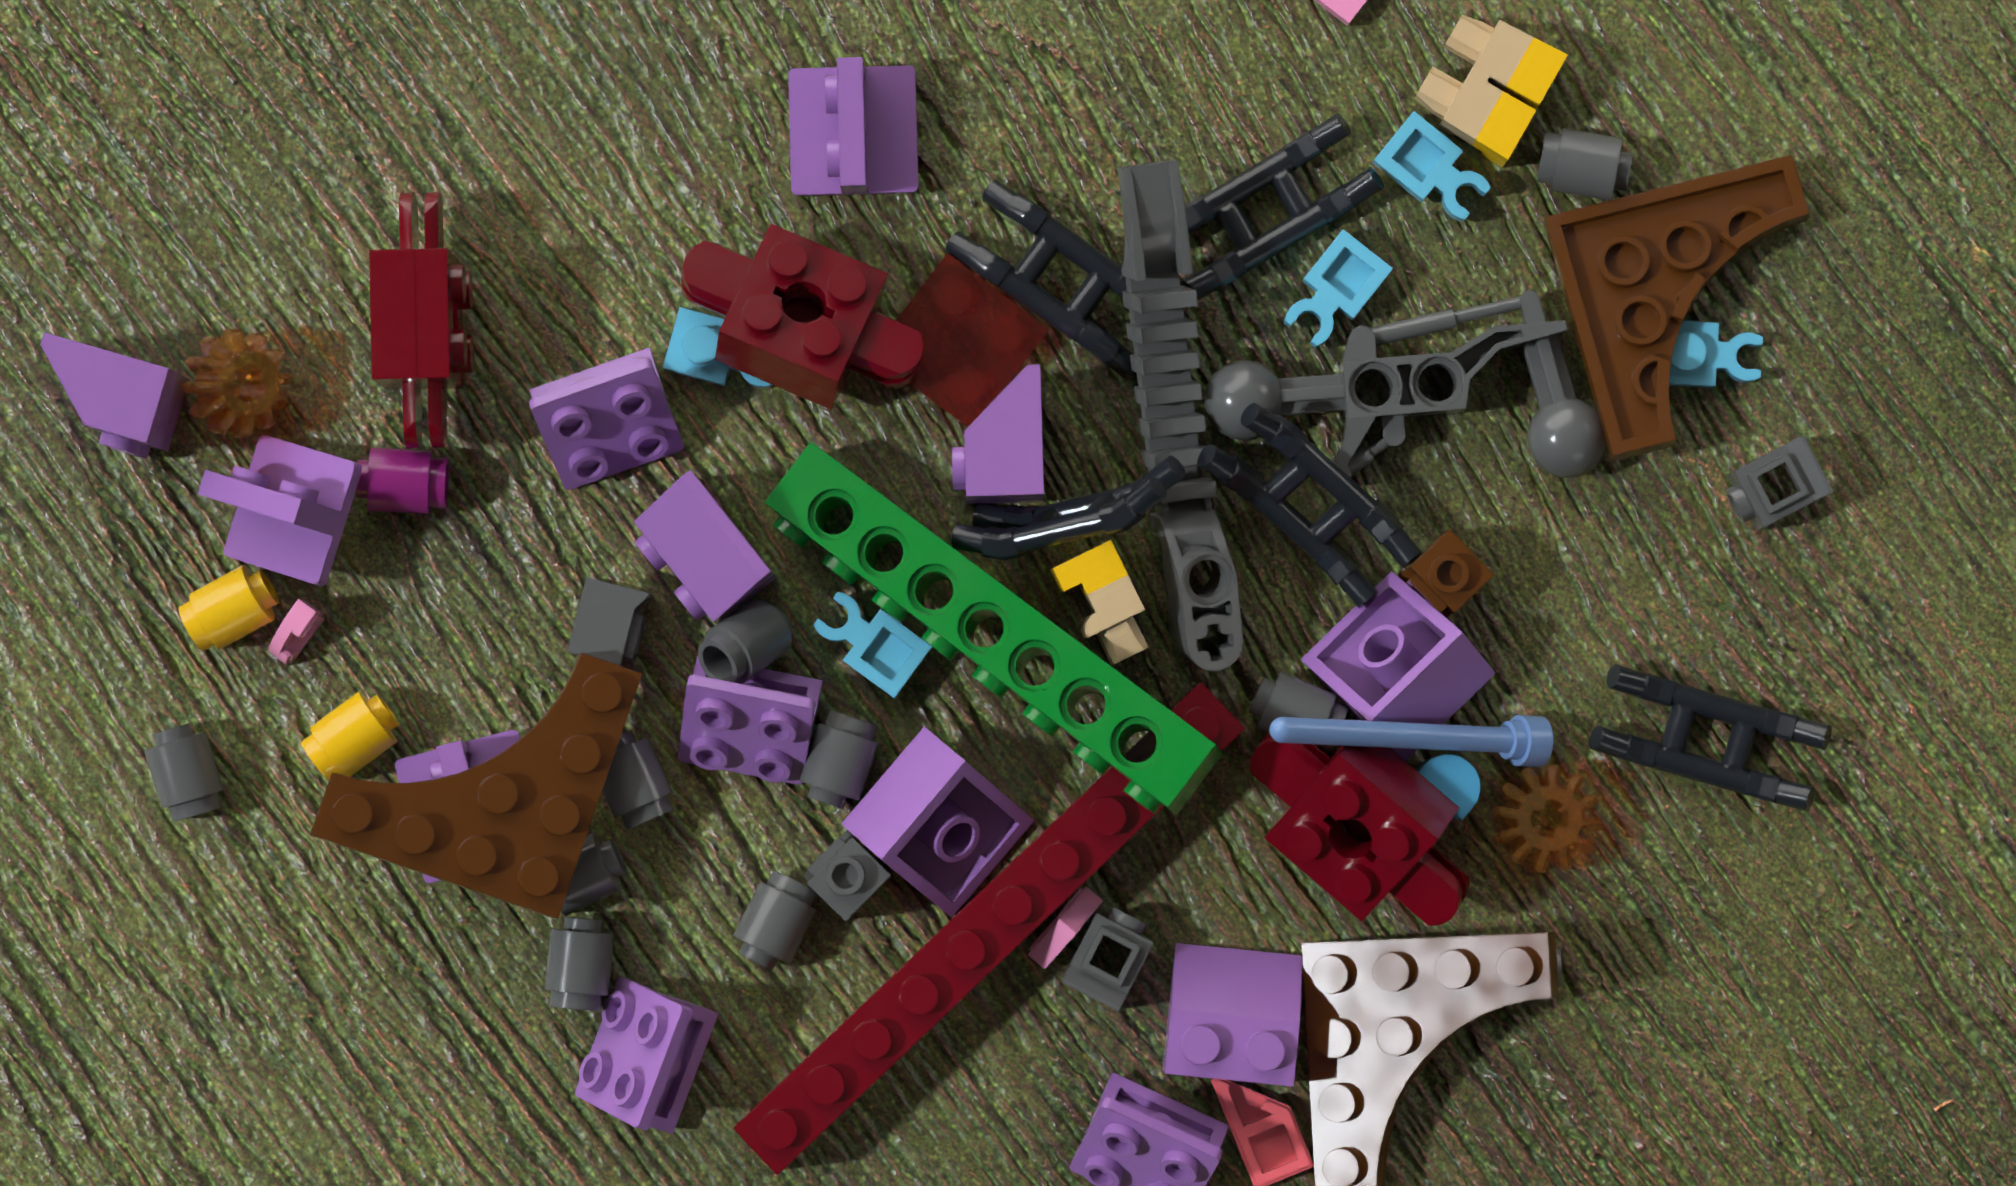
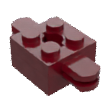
M410 192L401 193L399 197L400 249L369 250L372 380L386 390H403V435L406 448L421 447L422 390L428 389V425L432 448L446 447L448 439L447 389H464L463 373H473L474 371L473 336L467 335L466 329L462 328V310L472 309L473 306L471 271H465L464 264H461L448 248H444L443 202L440 192H427L425 195V249H419L417 200L415 193Z
M771 223L753 259L710 241H702L692 247L685 256L681 276L683 296L692 303L725 316L719 330L715 360L830 410L833 409L850 370L894 388H900L907 384L918 372L923 351V341L920 332L909 325L878 313L888 276L886 272Z
M1270 732L1265 736L1251 757L1250 772L1288 805L1264 838L1361 922L1388 893L1392 894L1429 926L1444 924L1454 917L1469 892L1470 880L1463 871L1433 847L1459 809L1454 802L1391 748L1341 746L1330 758L1315 744L1279 743L1271 737ZM1342 823L1344 824V827L1348 830L1350 834L1362 840L1358 841L1349 836L1348 833L1344 830Z

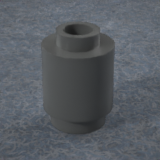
M1563 128L1562 134L1546 132L1537 182L1552 184L1551 191L1610 201L1612 200L1614 189L1624 191L1627 189L1633 153L1621 151L1623 138Z
M753 599L748 601L706 632L704 640L698 648V659L702 669L709 678L739 684L747 682L789 651L792 642L789 621L779 608L764 600Z
M1280 671L1275 682L1263 677L1248 713L1259 717L1255 730L1268 734L1272 721L1278 717L1344 720L1348 707L1335 702V694ZM1333 745L1316 746L1323 752L1329 754Z
M830 710L825 725L818 723L799 781L811 785L807 797L844 809L847 797L860 801L879 743L873 741L878 726Z
M190 723L154 733L153 738L156 746L148 748L144 752L161 808L168 807L172 822L222 807L218 792L224 789L206 731L193 735Z
M632 730L621 734L602 791L614 818L621 816L626 829L629 830L674 810L668 794L673 793L649 737L636 741Z
M595 832L586 836L561 909L563 915L567 916L621 891L622 887L619 877L627 874V867L613 839L602 842Z
M773 870L766 884L763 882L759 883L733 937L744 942L738 954L772 971L778 960L790 965L817 912L812 906L818 894L813 889Z
M565 917L564 929L551 928L545 990H551L550 1006L601 1011L602 995H609L615 934L602 932L603 920Z

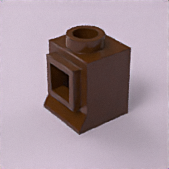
M1448 529L1398 577L1447 618L1460 609L1494 574Z

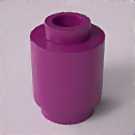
M371 447L369 460L357 461L362 466V472L355 491L356 498H367L368 511L430 514L431 508L447 507L449 490L448 457H434L433 450Z

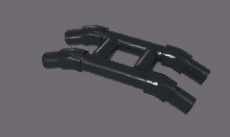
M1336 113L1312 130L1305 132L1286 144L1280 150L1185 205L1188 234L1217 217L1236 250L1180 282V285L1196 290L1197 301L1232 283L1250 270L1345 215L1384 189L1382 179L1370 167L1312 204L1295 176L1294 170L1312 161L1351 134L1350 127L1342 115ZM1272 185L1291 217L1258 236L1239 203L1267 186Z
M997 180L989 183L982 196L983 202L1004 214L1011 221L1037 238L1015 268L1006 260L985 246L978 244L962 232H956L951 236L946 245V253L1058 329L1125 380L1132 379L1137 374L1131 371L1130 355L1133 353L1102 328L1088 320L1109 289L1123 299L1122 291H1127L1126 278L1122 276V266L1020 193H1016ZM1057 252L1089 274L1067 305L1036 283Z
M1256 403L1250 404L1243 411L1241 424L1264 438L1266 444L1278 450L1289 460L1267 482L1264 481V476L1250 464L1237 456L1228 455L1211 444L1204 447L1198 456L1197 464L1199 467L1220 479L1223 485L1236 492L1243 500L1251 502L1315 559V564L1330 577L1336 586L1339 585L1359 609L1368 604L1379 592L1359 570L1360 566L1347 550L1334 540L1349 524L1358 518L1359 524L1374 537L1379 545L1383 544L1403 569L1422 554L1419 547L1404 531L1403 524L1379 499L1375 500L1312 444L1307 439L1308 436L1295 424L1281 415L1272 414ZM1310 476L1337 500L1314 523H1311L1286 500Z
M1168 456L1137 481L1126 483L1122 487L1042 507L1019 508L1010 506L1009 508L977 504L973 513V526L956 524L951 540L952 547L955 550L980 553L985 558L1009 560L1022 557L1029 551L1102 533L1112 535L1124 532L1145 518L1146 512L1166 497V491L1185 477V469L1178 459Z
M1614 664L1610 668L1606 678V685L1609 689L1671 707L1661 744L1606 727L1596 726L1589 738L1591 750L1756 799L1809 811L1814 799V787L1749 770L1747 766L1757 732L1825 750L1831 738V725L1680 684L1618 664ZM1695 715L1732 725L1722 762L1686 752Z

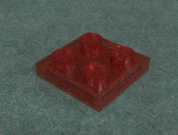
M948 253L897 318V321L918 330L922 335L923 351L918 372L907 384L966 428L1009 385L1049 332L1047 327Z

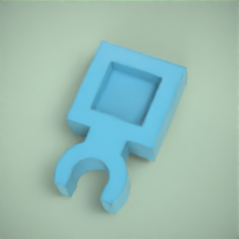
M1415 111L1412 112L1372 162V164L1421 203L1431 190L1434 189L1441 195V202L1445 212L1451 218L1460 222H1464L1470 213L1458 204L1455 197L1456 190L1462 186H1470L1484 197L1491 188L1488 181L1482 175L1473 171L1460 172L1452 166L1463 150Z
M1343 229L1302 281L1316 292L1311 299H1302L1293 304L1285 316L1284 324L1290 328L1300 315L1304 313L1315 315L1320 322V329L1309 344L1314 348L1321 346L1329 338L1333 330L1334 321L1332 315L1338 309L1350 320H1353L1393 268Z
M679 307L663 369L668 372L726 387L730 369L739 370L715 360L718 334L724 319ZM741 372L743 378L754 387H772L770 383Z
M1684 321L1673 348L1669 386L1713 388L1716 386V370L1724 371L1732 380L1741 383H1748L1761 378V370L1741 367L1737 362L1736 355L1740 347H1760L1763 345V337L1747 332L1736 335L1728 342L1718 341L1719 323Z
M837 592L833 599L847 609L848 621L843 627L834 629L817 619L813 624L815 629L821 636L830 641L846 640L852 644L853 647L843 661L895 699L932 649V646L881 609L869 624L861 618V611L856 601L845 593Z

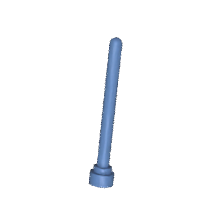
M1516 715L1510 721L1503 722L1500 727L1278 717L1272 721L1269 728L1271 737L1279 743L1498 752L1502 758L1508 759L1512 765L1525 767L1544 766L1548 762L1553 749V731L1549 721L1543 716Z

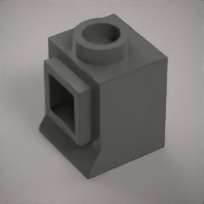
M1804 435L1726 474L1732 486L1726 489L1725 493L1734 513L1742 523L1751 520L1756 531L1834 492ZM1784 464L1798 492L1772 505L1757 477Z
M586 577L567 652L579 655L582 652L625 667L627 658L636 660L647 618L639 614V612L652 600L653 595Z
M848 830L841 837H838L803 874L804 878L808 881L807 884L845 921L849 920L863 903L893 875Z
M1114 907L1108 918L1095 912L1061 982L1119 1012L1154 943L1142 936L1147 924ZM1103 935L1132 949L1118 978L1089 964Z

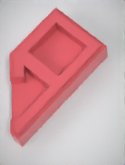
M1210 1079L1253 1186H1268L1314 1167L1306 1143L1289 1105L1231 1080Z

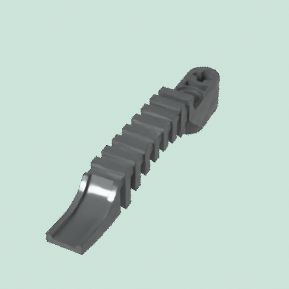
M1171 159L1146 164L1118 166L1125 230V251L1121 271L1122 276L1126 278L1127 291H1122L1124 307L1128 308L1130 312L1131 322L1126 323L1127 337L1133 341L1134 354L1130 355L1131 371L1137 373L1138 386H1133L1135 402L1141 406L1142 414L1141 418H1137L1139 434L1144 436L1146 448L1141 449L1142 465L1147 467L1149 472L1168 456H1173L1180 461L1186 473L1185 477L1166 491V497L1154 506L1156 512L1149 513L1151 529L1158 532L1161 542L1170 636L1174 648L1181 656L1207 671H1220L1230 667L1238 659L1243 646V632L1237 574L1216 511L1212 509L1211 497H1217L1216 481L1202 475V468L1197 464L1200 452L1206 447L1199 443L1197 432L1206 431L1205 416L1195 412L1194 400H1202L1201 384L1191 380L1190 369L1200 368L1198 352L1187 347V338L1198 337L1197 321L1184 317L1183 312L1185 307L1198 306L1197 292L1194 289L1180 285L1179 274H1193L1178 161ZM1209 560L1212 572L1208 583L1202 588L1192 590L1189 584V574L1192 568L1200 561ZM1207 626H1210L1216 630V636L1206 639V649H1203L1197 645V639L1206 637L1208 633Z

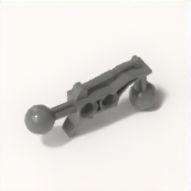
M1527 290L1518 297L1458 311L1448 309L1371 328L1358 326L1348 336L1338 374L1278 378L1270 368L1257 361L1238 360L1225 364L1215 372L1205 391L1204 405L1208 419L1220 433L1236 440L1250 441L1260 438L1259 435L1241 424L1243 411L1252 403L1260 405L1274 415L1281 416L1343 411L1344 424L1340 449L1331 461L1351 477L1374 461L1373 457L1386 448H1395L1403 443L1405 439L1404 418L1461 414L1467 406L1470 379L1493 355L1522 347L1540 408L1533 416L1527 433L1529 450L1535 462L1549 474L1561 478L1580 477L1595 469L1604 458L1607 449L1597 410L1588 402L1576 398L1559 336L1568 330L1566 321L1546 322L1539 296L1532 290ZM1518 309L1521 311L1524 324L1494 326L1452 352L1377 358L1376 346L1455 328L1457 327L1456 324ZM1430 368L1440 369L1450 377L1452 392L1447 400L1440 402L1431 401L1421 393L1418 383L1419 376L1424 370ZM1367 373L1377 374L1382 377L1389 389L1387 401L1377 407L1363 404L1355 393V382L1358 377ZM1380 420L1381 437L1367 447L1363 445L1358 448L1373 421Z

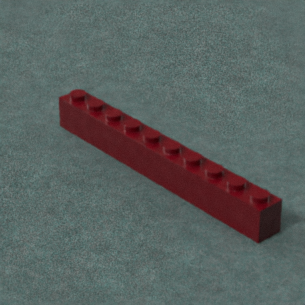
M1202 682L1198 683L1170 710L1216 744L1221 751L1245 729ZM1147 732L1125 753L1127 760L1139 763L1149 759L1155 752L1157 745L1155 734ZM1111 766L1104 775L1096 780L733 1127L738 1135L776 1175L785 1169L1155 815L1123 791L1130 782L1128 778ZM1161 805V806L1159 807V809L1156 811V813H1157L1160 809H1162L1164 806Z

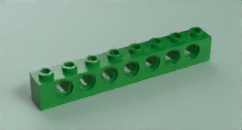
M810 442L764 503L779 515L772 525L774 528L802 549L811 539L827 551L828 555L821 562L823 565L851 586L860 576L878 591L871 601L900 623L910 614L925 625L928 629L921 638L950 661L960 652L978 665L971 676L1002 699L1010 689L1028 703L1022 715L1048 735L1053 737L1059 728L1071 735L1079 742L1073 753L1101 775H1104L1109 767L1112 766L1128 778L1130 782L1123 791L1153 814L1163 805L1177 815L1224 754L1216 744L814 443ZM840 506L852 507L853 520L850 526L842 533L828 534L825 523L829 513ZM889 543L901 544L903 556L899 565L887 572L876 571L875 557L880 548ZM936 581H951L953 595L948 604L940 609H927L924 603V596L928 587ZM987 618L1002 619L1004 629L1000 640L990 647L976 646L974 632L979 623ZM1040 655L1051 656L1054 661V671L1050 679L1037 686L1026 684L1024 670L1028 662ZM1090 693L1103 695L1105 710L1102 716L1090 724L1078 723L1075 719L1074 710L1079 699ZM1141 731L1154 733L1157 745L1153 755L1146 761L1139 763L1128 761L1125 755V747L1129 738Z

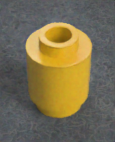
M243 564L190 593V601L179 606L178 609L188 634L197 647L205 651L214 645L218 649H222L274 621L275 615L272 607L279 604V598L270 579L262 570L253 573Z
M358 691L310 727L312 734L301 741V745L311 761L328 781L331 773L351 777L397 743L392 730L400 725V723L378 694L368 700Z

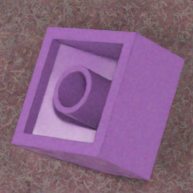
M44 332L40 345L83 424L102 432L99 444L145 459L148 457L150 447L168 452L189 383L188 378L163 366Z
M1040 364L1027 365L964 431L965 447H952L953 490H966L967 504L1043 502L1044 478Z
M691 470L681 476L634 521L643 533L634 541L657 571L668 564L683 584L673 592L696 621H699L707 614L715 624L719 623L777 578Z
M1391 571L1375 587L1379 592L1377 596L1360 609L1355 606L1301 658V661L1348 707V710L1358 720L1444 724L1495 672L1461 630ZM1391 748L1405 761L1417 750Z
M924 726L841 824L884 863L950 917H953L1035 820Z
M1175 943L1162 1069L1164 1073L1294 1087L1300 1027L1302 955Z

